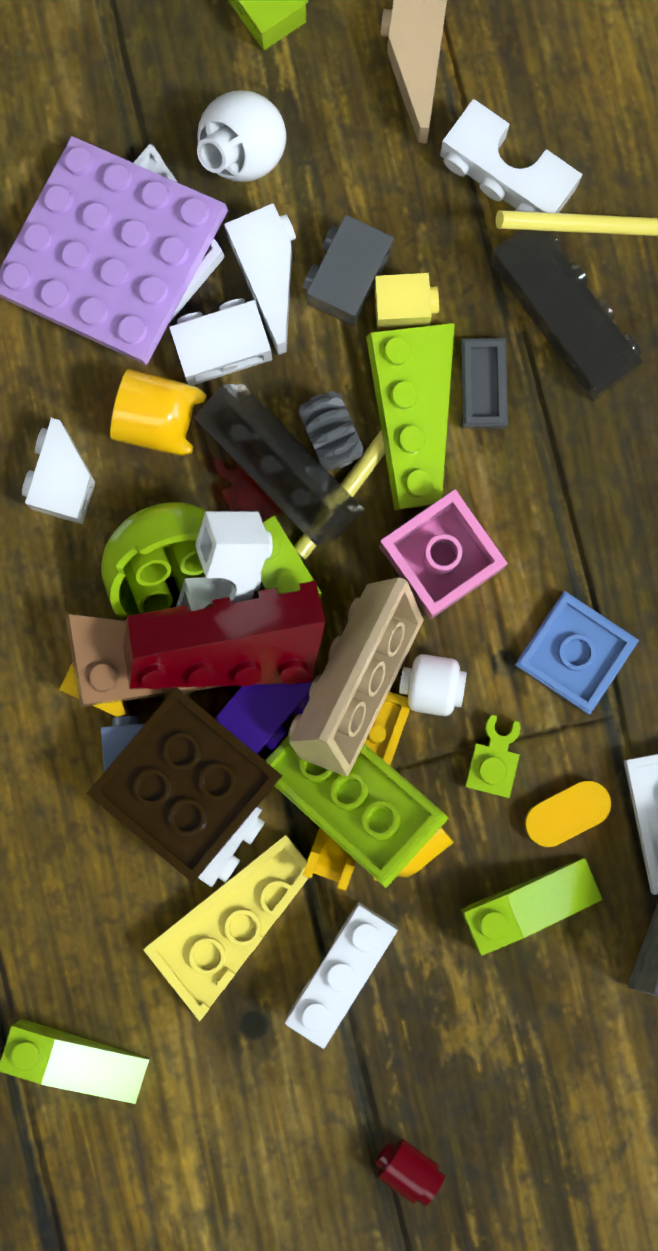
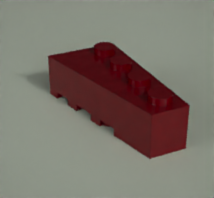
M316 580L299 583L300 590L278 594L277 588L258 591L259 598L231 603L230 597L212 600L213 603L200 610L191 611L187 605L127 616L123 648L129 689L155 690L177 687L204 688L208 686L311 683L326 622Z

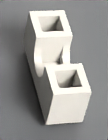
M473 99L442 142L440 156L444 158V164L459 176L467 174L480 183V189L488 197L495 201L503 199L516 208L515 211L559 213L577 189L582 174L547 149L539 160L528 168L517 169L507 165L501 159L498 149L506 139L510 124Z
M205 512L195 547L206 577L185 578L176 607L187 605L191 611L204 609L207 605L213 603L212 600L230 597L231 603L252 600L254 591H258L260 588L261 571L265 559L270 558L272 553V537L269 531H265L259 512Z
M357 902L334 939V943L313 977L309 979L287 1014L285 1025L324 1049L397 933L396 925L360 902Z

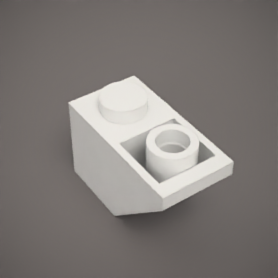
M51 418L48 429L42 428L38 435L35 453L40 454L35 471L29 470L25 477L22 495L27 497L25 504L32 510L83 524L96 482L65 426L60 420Z

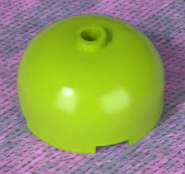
M160 503L134 513L116 528L105 546L102 556L101 573L112 608L121 620L131 615L170 608L173 597L166 582L167 578H174L178 591L181 593L185 578L206 577L195 544L205 512H208L207 510L188 503Z

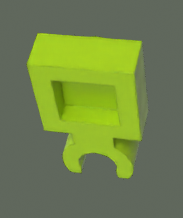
M490 715L485 724V732L489 738L488 746L475 744L464 787L510 798L520 754L509 752L508 747L519 736L521 726L520 722L513 721L509 734L501 736L495 731L497 716Z

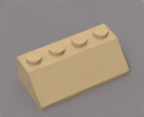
M397 577L367 584L361 597L356 598L351 604L348 613V623L342 635L337 636L332 642L329 650V661L322 675H318L312 682L309 692L310 699L302 715L296 716L290 728L289 743L300 759L341 775L349 776L424 621L406 579Z

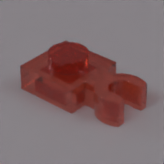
M241 448L235 450L240 460V465L236 470H227L220 458L215 460V467L219 476L232 484L231 487L221 491L231 512H259L262 523L273 516L276 517L282 514L262 472L249 477V460L244 450Z

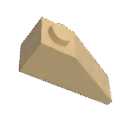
M393 0L392 10H383L380 36L388 37L387 54L416 138L420 143H427L447 0Z

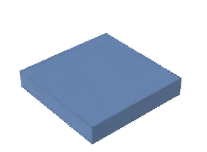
M563 591L514 666L587 715H590L639 640L566 591Z

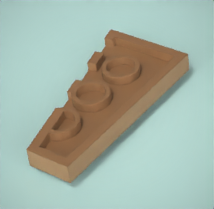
M68 614L66 623L80 707L168 695L175 689H129L123 648L126 621ZM208 686V687H204V688H196V687H178V688H179L181 691H183V692H189V691H196V690H203V689H210V688H217V687H224V686Z

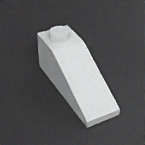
M273 203L224 225L227 239L276 351L280 355L287 352L292 265L290 241L296 239V235L287 214L279 216Z

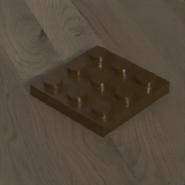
M177 687L87 792V795L189 881L194 883L283 775Z

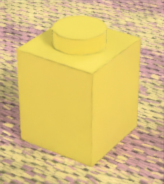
M429 273L375 276L374 291L377 330L430 326L432 314L439 313L438 287H430Z

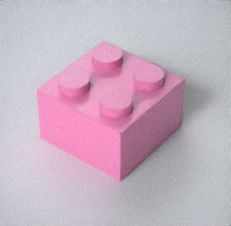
M456 489L380 541L379 545L380 550L399 577L407 580L415 600L429 620L502 571L508 564Z

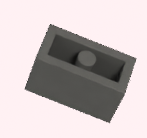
M345 215L340 227L333 224L322 246V249L326 250L327 253L320 266L316 264L311 266L303 284V288L308 290L307 305L355 327L374 288L375 276H380L392 252L394 237L348 215Z

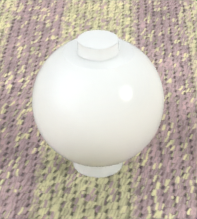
M246 90L225 93L213 100L201 116L197 133V155L204 168L228 180L248 182L259 179L274 169L283 155L286 144V129L283 118L273 103L258 93Z

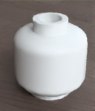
M421 654L415 658L412 668L403 667L399 694L408 695V706L412 711L448 716L453 712L454 707H462L467 672L460 671L459 663L455 659Z

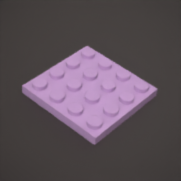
M71 136L0 268V298L147 366L228 212L227 206L223 202Z

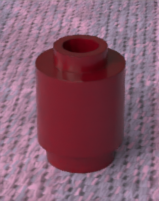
M403 1138L396 1145L389 1141L375 1161V1165L380 1168L377 1178L413 1204L418 1201L422 1205L427 1206L438 1193L446 1177L445 1174L438 1170V1163Z

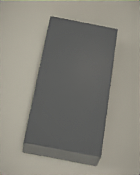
M506 338L462 339V429L507 428Z

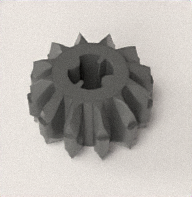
M335 391L324 395L321 393L300 405V417L324 468L329 471L338 467L343 468L352 464L353 460L362 457V443L345 404L338 393Z

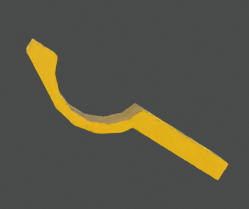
M390 691L364 743L389 766L391 765L410 711L408 698ZM319 827L302 876L311 879L313 873L339 882L337 889L346 891L356 860Z

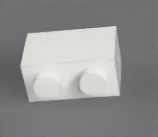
M234 299L222 304L218 312L203 316L202 312L190 313L180 317L177 320V325L169 327L188 385L193 386L272 360L271 348L255 300L245 303L244 299Z

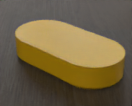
M578 782L531 807L525 817V831L528 837L538 845L544 847L557 846L606 819L611 809L609 793L597 782Z

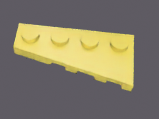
M284 835L143 949L199 1021L208 1012L221 992L233 979L237 971L308 879L302 876L307 860L287 835Z

